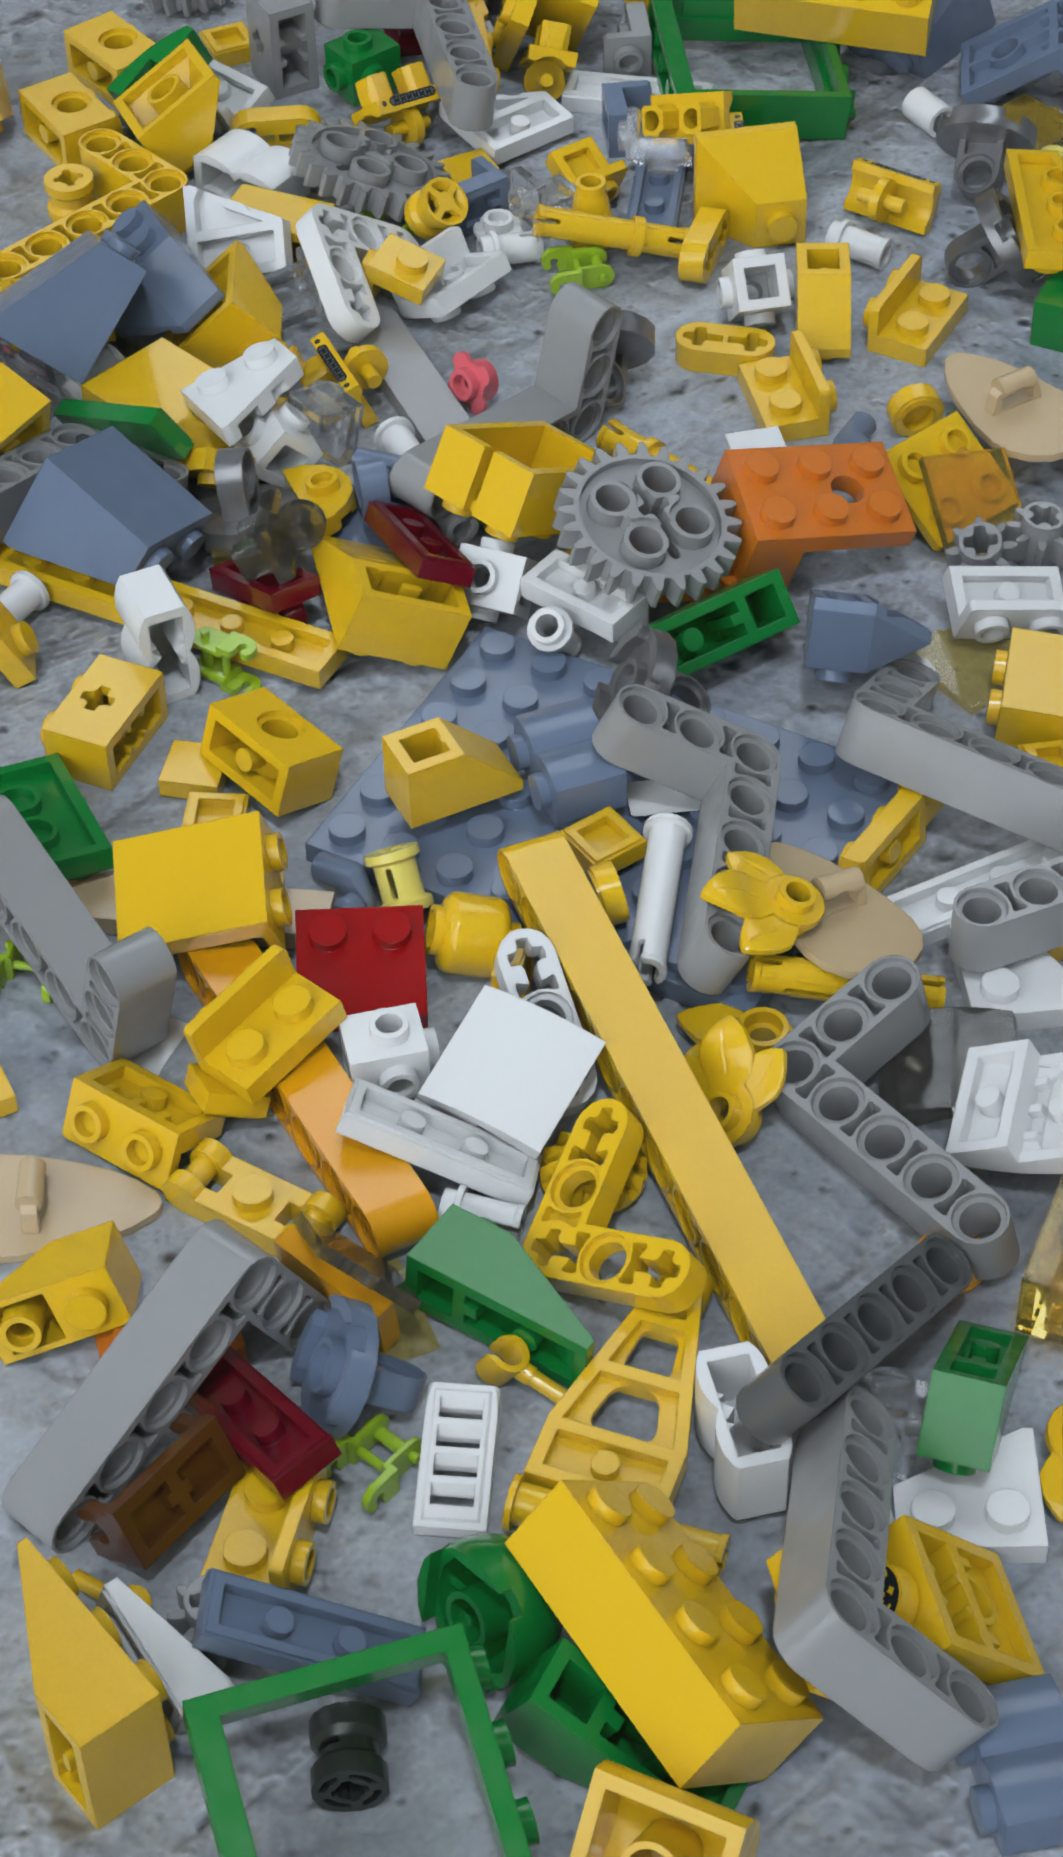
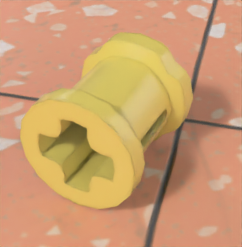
M418 842L393 845L371 852L363 857L365 866L373 868L382 900V904L379 907L423 905L424 909L434 904L432 893L425 892L417 865L415 856L420 852Z

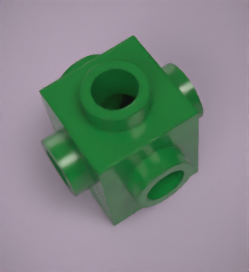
M354 29L346 32L339 38L324 43L326 65L323 67L325 82L331 91L340 95L354 107L360 105L355 83L369 75L384 71L392 91L397 89L391 72L401 67L400 44L381 30Z

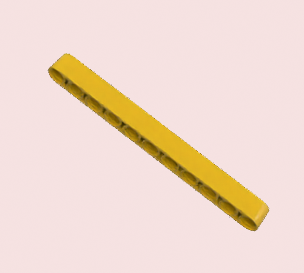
M558 830L499 849L497 851L498 867L507 894L525 928L542 932L552 942L581 1027L606 1042L595 1063L613 1098L622 1102L642 1124L644 1138L640 1150L643 1156L647 1157V1163L696 1258L712 1277L715 1285L713 1291L740 1343L746 1341L752 1343L761 1352L769 1366L826 1319L563 833Z

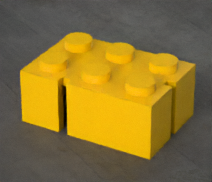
M545 421L446 424L424 489L442 498V506L446 510L464 517H475L487 524L485 531L497 539L507 542H517L520 537L531 536L539 539H550L551 535L560 534L561 532L552 528L556 514L553 507L559 488L562 487L567 471H575L578 459L580 458L591 462L595 449Z

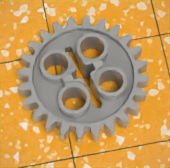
M323 118L321 124L310 120L307 127L300 125L298 132L294 134L288 154L290 156L288 164L295 167L293 174L305 178L303 185L319 187L318 196H333L337 198V206L348 204L354 207L355 212L361 214L363 211H371L377 219H381L383 214H388L397 222L401 221L402 215H404L405 203L414 192L421 190L431 179L437 177L450 178L449 173L442 171V167L445 166L443 163L432 161L434 157L432 152L418 151L419 143H405L402 141V134L400 133L391 135L385 132L381 126L368 128L363 121H359L357 126H354L344 118H340L338 124Z
M639 442L635 454H629L621 443H616L612 457L602 449L597 448L591 462L580 458L578 459L575 471H567L553 507L556 514L552 528L561 531L557 541L558 548L572 549L567 563L570 566L582 564L588 566L583 580L590 582L599 577L606 580L604 594L609 595L618 587L625 589L626 601L630 604L636 599L638 593L646 594L647 601L653 608H656L660 595H666L669 601L677 607L680 605L684 593L698 601L701 599L705 587L715 591L722 576L727 577L742 542V539L738 537L742 520L732 517L737 506L736 501L721 500L726 487L724 483L710 485L706 483L710 471L709 468L704 467L695 472L688 469L690 463V456L684 455L677 462L669 460L668 447L665 446L659 450L657 456L649 455L644 442Z

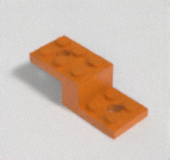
M883 442L725 450L711 481V484L724 483L726 485L721 500L736 501L737 506L732 517L742 520V526L738 533V537L742 539L741 545L727 577L722 576L716 590L746 576L779 568L787 588L804 552L909 546L917 532ZM840 490L846 492L854 498L855 502H847L841 495L832 491ZM705 587L702 596L713 592V590ZM684 593L681 601H694V599ZM660 595L658 603L670 602L666 595Z

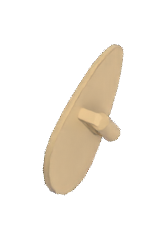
M957 352L947 356L945 359L944 380L948 393L973 430L987 444L1007 457L1027 462H1053L1063 459V391L1037 378L1035 370L1029 365L1018 369L992 358L965 352Z
M771 842L769 859L786 875L798 876L809 881L820 891L825 901V912L819 924L804 934L797 936L794 943L805 958L822 970L846 979L854 978L870 963L888 955L904 956L917 964L923 952V935L921 930L908 914L886 896L866 884L863 873L858 867L853 866L842 869L831 861L804 849L782 842Z
M0 1154V1264L27 1261L50 1241L112 1220L121 1236L125 1237L152 1223L161 1215L163 1207L161 1196L158 1192L141 1181L117 1171L80 1162L47 1157Z

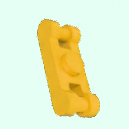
M213 1138L201 1140L190 1153L189 1159L191 1163L185 1170L177 1169L162 1185L163 1195L178 1210L205 1223L214 1219L223 1220L275 1257H277L274 1241L290 1225L294 1228H299L319 1243L318 1240L323 1234H332L345 1220L347 1214L342 1203L330 1193L322 1190L315 1191L314 1193L308 1192L232 1156L228 1148ZM210 1181L223 1186L218 1193L206 1188ZM291 1219H293V1220H295V1221L298 1222V1223H289L288 1225H286Z

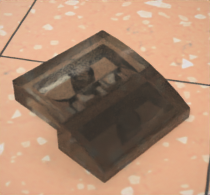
M979 1007L931 1008L929 1024L924 1031L878 1070L879 1097L916 1127L953 1118L968 1048L1017 1041V1021L1013 1011Z

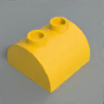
M606 1759L594 1769L570 1857H756L761 1825L760 1821Z

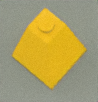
M187 38L115 99L113 103L136 138L147 150L184 173H188L194 170L193 156L213 142L220 80Z
M795 121L694 133L693 220L702 205L729 210L730 213L728 238L754 248L805 242L807 195L798 129Z
M236 239L206 268L225 294V297L188 333L174 334L171 330L166 332V340L212 368L218 365L221 368L241 356L240 352L255 343L269 341L274 337L277 340H281L283 336L281 331L283 306L245 245Z

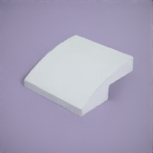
M484 985L416 1097L442 1113L476 1127L479 1125L536 1160L606 1042L542 1007L502 990Z
M1030 1039L969 1047L945 1151L962 1165L972 1168L1020 1174H1063V1052L1040 1055Z

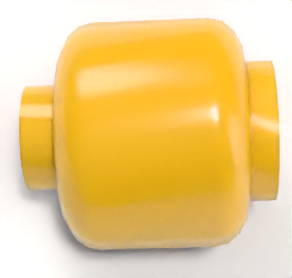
M455 891L447 895L441 905L433 904L431 906L425 929V953L433 955L437 967L446 974L491 979L494 960L501 941L506 937L509 930L522 929V925L518 922H512L510 908L502 898Z

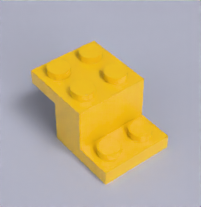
M502 0V10L491 32L493 47H496L492 56L494 67L508 72L525 34L534 37L535 26L541 25L542 20L572 25L568 51L575 52L597 9L599 0Z
M905 1514L889 1525L886 1561L909 1571L914 1577L919 1590L918 1611L911 1626L970 1670L985 1684L992 1685L1045 1674L997 1553ZM783 1548L766 1560L776 1591L774 1595L775 1606ZM806 1681L810 1693L830 1699Z

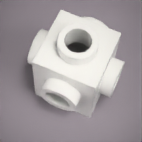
M751 249L734 254L735 259H732L722 269V277H717L716 296L719 308L727 309L729 323L744 321L745 327L754 328L776 324L775 317L783 314L791 306V300H794L795 296L793 274L790 268L786 269L784 253L766 255L765 249ZM747 285L754 286L759 293L758 299H748Z
M285 402L282 406L276 403L264 416L255 415L254 410H252L238 425L243 437L233 444L235 448H250L253 457H255L258 481H265L270 485L286 489L288 488L282 470L300 465H315L323 455V452L308 430V426L311 424L310 420L300 409L289 402Z
M482 537L480 546L461 543L459 550L476 568L471 588L463 587L472 618L497 624L500 613L528 620L532 602L521 597L520 578L537 565L538 562L513 554L515 544L494 538Z
M416 1003L347 1015V1018L338 1026L341 1062L343 1069L352 1082H354L355 1078H361L406 1098H416L431 1073L430 1068L434 1067L440 1058L434 1027H422Z

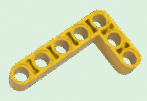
M102 128L86 132L78 141L81 165L88 167L92 171L94 188L90 193L98 199L1 250L0 280L22 278L88 230L102 237L106 229L113 230V224L121 213L129 208H135L143 200L164 215L179 234L186 231L183 186H188L187 175L182 170L117 131Z

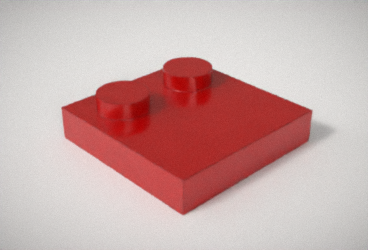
M423 905L295 910L296 972L339 999L346 1015L416 1003L422 1027L428 1028ZM338 1027L332 1032H339Z

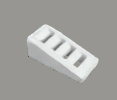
M432 1382L429 1384L413 1517V1534L463 1538L488 1532L502 1421L501 1391L498 1387L448 1382ZM441 1442L480 1444V1447L441 1446ZM437 1470L477 1473V1477L437 1475ZM434 1496L474 1499V1507L433 1504Z
M116 1577L103 1586L95 1607L102 1608L111 1618L122 1638L123 1646L121 1648L134 1663L140 1659H145L157 1672L168 1694V1699L162 1702L163 1713L171 1724L173 1731L177 1735L186 1730L183 1721V1700L235 1686L234 1683L198 1649L192 1648V1644L119 1578Z

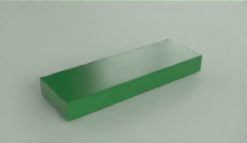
M62 399L53 413L62 424H84L101 431L114 426L133 444L167 458L184 460L194 446L192 439L162 408Z

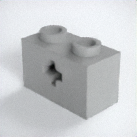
M245 0L252 74L260 83L269 87L275 100L319 88L313 2L311 0Z

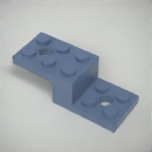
M1063 0L1046 2L961 43V97L966 104H993L1014 89L1027 83L1035 84L1044 80L1051 72L1059 69L1063 76Z

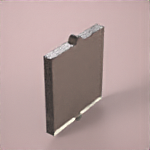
M299 1212L293 1223L318 1258L409 1312L415 1313L421 1301L394 1266L304 1212Z

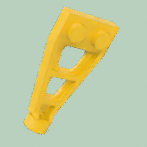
M678 1268V1271L673 1276L659 1274L657 1281L662 1284L665 1278H676L680 1269ZM705 1271L707 1277L705 1289L699 1299L688 1309L678 1313H663L638 1307L632 1309L549 1412L524 1469L527 1483L553 1489L560 1480L648 1482L661 1490L672 1504L674 1503L687 1471L701 1319L715 1287L714 1281L707 1271ZM646 1337L678 1347L672 1373L669 1377L625 1365L640 1339ZM616 1392L655 1402L659 1407L657 1432L649 1442L592 1426L591 1422L606 1400Z

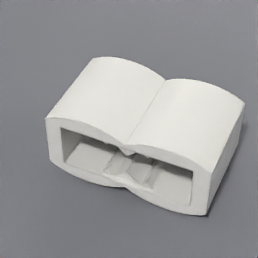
M232 129L193 156L195 187L223 198L230 199L242 184L302 197L310 194V187L303 185L305 178L295 176L293 174L295 167L288 164L290 148L277 145L269 146L262 138L247 130Z
M158 564L119 576L115 587L114 599L117 611L125 623L121 633V648L124 657L128 662L163 672L167 704L194 696L199 688L201 676L199 663L191 651L195 638V623L190 611L165 570Z
M749 1341L699 1351L696 1360L695 1429L702 1446L714 1458V1486L717 1496L724 1509L736 1521L787 1510L790 1491L792 1436L778 1445L765 1444L755 1439L745 1429L736 1410V1396L739 1391L768 1367L761 1352Z

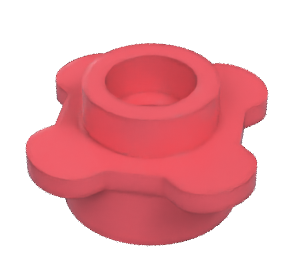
M458 352L453 357L455 368L450 375L447 385L457 400L468 405L470 411L477 415L487 409V401L493 399L497 394L499 385L498 375L494 366L484 358L471 360L468 352Z

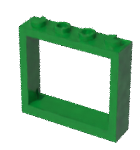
M649 0L647 16L652 34V62L660 95L732 91L733 100L729 113L742 112L744 126L795 121L799 139L845 140L848 120H854L856 117L854 107L856 91L849 88L848 65L841 63L840 44L735 30L734 0ZM682 41L801 43L815 91L695 89Z
M461 1622L183 1700V1721L218 1856L257 1857L222 1725L444 1662L501 1857H532L529 1847L540 1844L538 1827L527 1796L515 1799L506 1769L516 1766L515 1751L505 1720L491 1721L483 1691L493 1689V1680L482 1644L477 1643L469 1646L463 1623Z

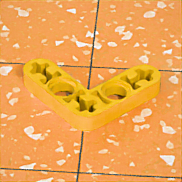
M613 1098L600 1099L585 1108L576 1120L524 1240L523 1249L557 1292L663 1313L681 1312L692 1306L705 1289L707 1277L701 1262L683 1244L675 1240L607 1228L642 1146L644 1131L639 1120L622 1102ZM596 1180V1188L592 1197L583 1205L570 1207L571 1195L575 1189L584 1182ZM565 1248H567L578 1258L577 1263L575 1264L568 1257L557 1256V1254H562ZM626 1252L625 1264L621 1271L612 1278L600 1280L599 1272L604 1261L612 1254ZM650 1267L656 1274L673 1276L678 1271V1268L680 1269L676 1278H665L662 1284L648 1273Z

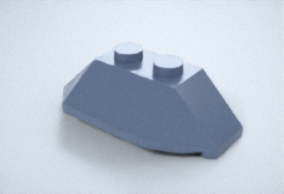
M145 200L135 208L125 210L115 220L111 232L134 245L135 249L140 251L137 260L148 270L115 326V331L122 337L156 335L167 330H171L174 334L188 333L225 297V294L173 224Z
M810 589L803 661L805 667L815 668L814 675L818 680L852 683L853 672L867 674L931 644L932 631L896 610H889L879 605V601L869 595Z

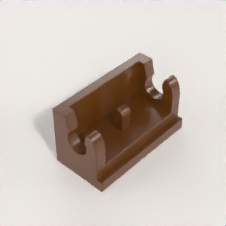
M187 1413L179 1414L169 1427L172 1432L178 1435L182 1434L109 1505L89 1500L77 1512L78 1517L82 1520L94 1522L102 1528V1530H98L89 1539L97 1555L147 1570L246 1473L244 1466L215 1416L205 1414L203 1417Z

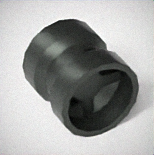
M356 1701L336 1702L314 1712L309 1720L310 1749L318 1757V1760L314 1762L310 1769L312 1799L319 1806L340 1812L362 1811L383 1802L389 1794L388 1763L380 1756V1753L387 1745L386 1715L379 1708L371 1704Z

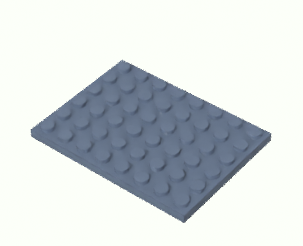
M485 626L400 730L440 717L497 743L510 761L507 750V737L514 735L513 716L579 698H584L593 707L598 681L609 685L615 670L564 652L546 653L539 651L529 640ZM670 694L672 698L682 701L677 696ZM711 704L710 714L762 735L777 748L781 756V771L771 842H782L804 849L838 866L839 857L846 844L850 841H855L871 823L876 810L880 806H886L898 792L899 784L844 761L836 754L835 746ZM382 750L305 842L306 859L312 862L318 853L326 851L359 862L365 867L370 884L378 888L373 868L365 866L363 857L371 852L393 845L418 842L420 852L415 856L424 890L425 892L432 893L434 904L441 905L445 897L455 891L499 897L508 904L512 922L521 923L522 929H524L525 926L504 887L498 867L497 851L548 833L561 831L584 818L557 825L552 821L546 809L537 810L530 795L528 777L523 770L518 772L523 779V790L411 829L385 791ZM626 770L627 782L649 780ZM627 799V806L614 810L643 836L644 823L652 815L632 816ZM700 810L673 813L685 818L691 824L693 836L691 843L684 848L667 960V976L662 983L657 984L654 980L656 967L653 966L651 986L646 987L649 992L691 1008L722 1003L745 1012L756 1007H766L774 994L752 993L746 990L748 961L729 987L721 994L715 995L700 993L693 989L682 979L678 971L677 958ZM645 857L617 871L626 897L630 920L615 925L614 928L628 954L630 952ZM793 945L790 950L776 955L791 957L794 953L797 957L800 951Z

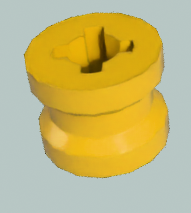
M74 163L62 164L51 168L43 176L44 190L50 196L47 202L48 216L53 222L96 200L95 196L90 193L94 188L93 173L86 166Z
M437 177L431 179L421 190L414 192L407 199L404 207L405 220L409 228L417 236L424 240H431L447 228L459 225L466 218L468 200L463 189L455 181L447 177Z

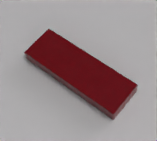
M369 501L364 521L417 578L471 588L476 568L423 512L415 508L386 502Z
M231 1346L227 1348L185 1405V1408L192 1415L203 1417L205 1414L215 1416L238 1458L282 1500H286L342 1454L329 1433Z

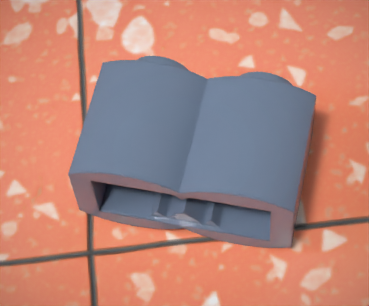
M584 698L513 716L514 735L507 737L509 758L517 772L524 770L527 775L530 795L537 810L546 809L552 821L559 825L588 817L609 805L613 809L627 806L626 770L606 761L596 751L592 744V733L599 721L592 707Z
M1050 1673L987 1685L986 1687L993 1695L998 1707V1725L955 1758L958 1766L970 1765L973 1777L977 1785L970 1786L969 1790L971 1809L977 1829L981 1835L992 1833L1002 1857L1062 1845L1063 1700L1058 1687Z

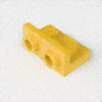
M911 253L899 269L892 270L887 279L886 286L880 294L869 299L863 314V326L868 328L867 351L925 368L966 314L969 294L949 289L943 284L922 281V256Z
M802 330L791 331L790 356L765 357L758 361L738 363L737 381L758 429L778 426L784 442L829 435L830 413L837 410L836 388L831 379H825L822 373L820 353L817 348H810Z
M273 944L257 960L250 963L215 999L200 1009L196 1016L184 1027L183 1033L202 1071L252 1105H256L347 1018V1015L339 999L298 974L294 969L287 950L278 944Z
M122 1057L73 1078L62 1134L66 1139L162 1191V1185L178 1169L181 1154L195 1148L204 1138L215 1139L221 1136L225 1117L205 1115L191 1093Z
M241 1462L246 1473L232 1487L200 1576L205 1575L207 1569L214 1568L293 1591L296 1590L297 1585L307 1587L316 1559V1543L312 1542L317 1525H328L331 1520L337 1495L336 1481L328 1480L325 1467L286 1500H282L250 1468Z

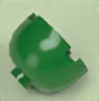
M497 1533L475 1534L459 1538L448 1543L442 1549L430 1553L423 1560L417 1578L418 1608L422 1622L434 1617L437 1629L462 1622L469 1646L477 1643L482 1644L493 1680V1689L483 1691L486 1694L498 1688H508L514 1685L537 1656L559 1641L563 1630V1625L504 1544L510 1536Z

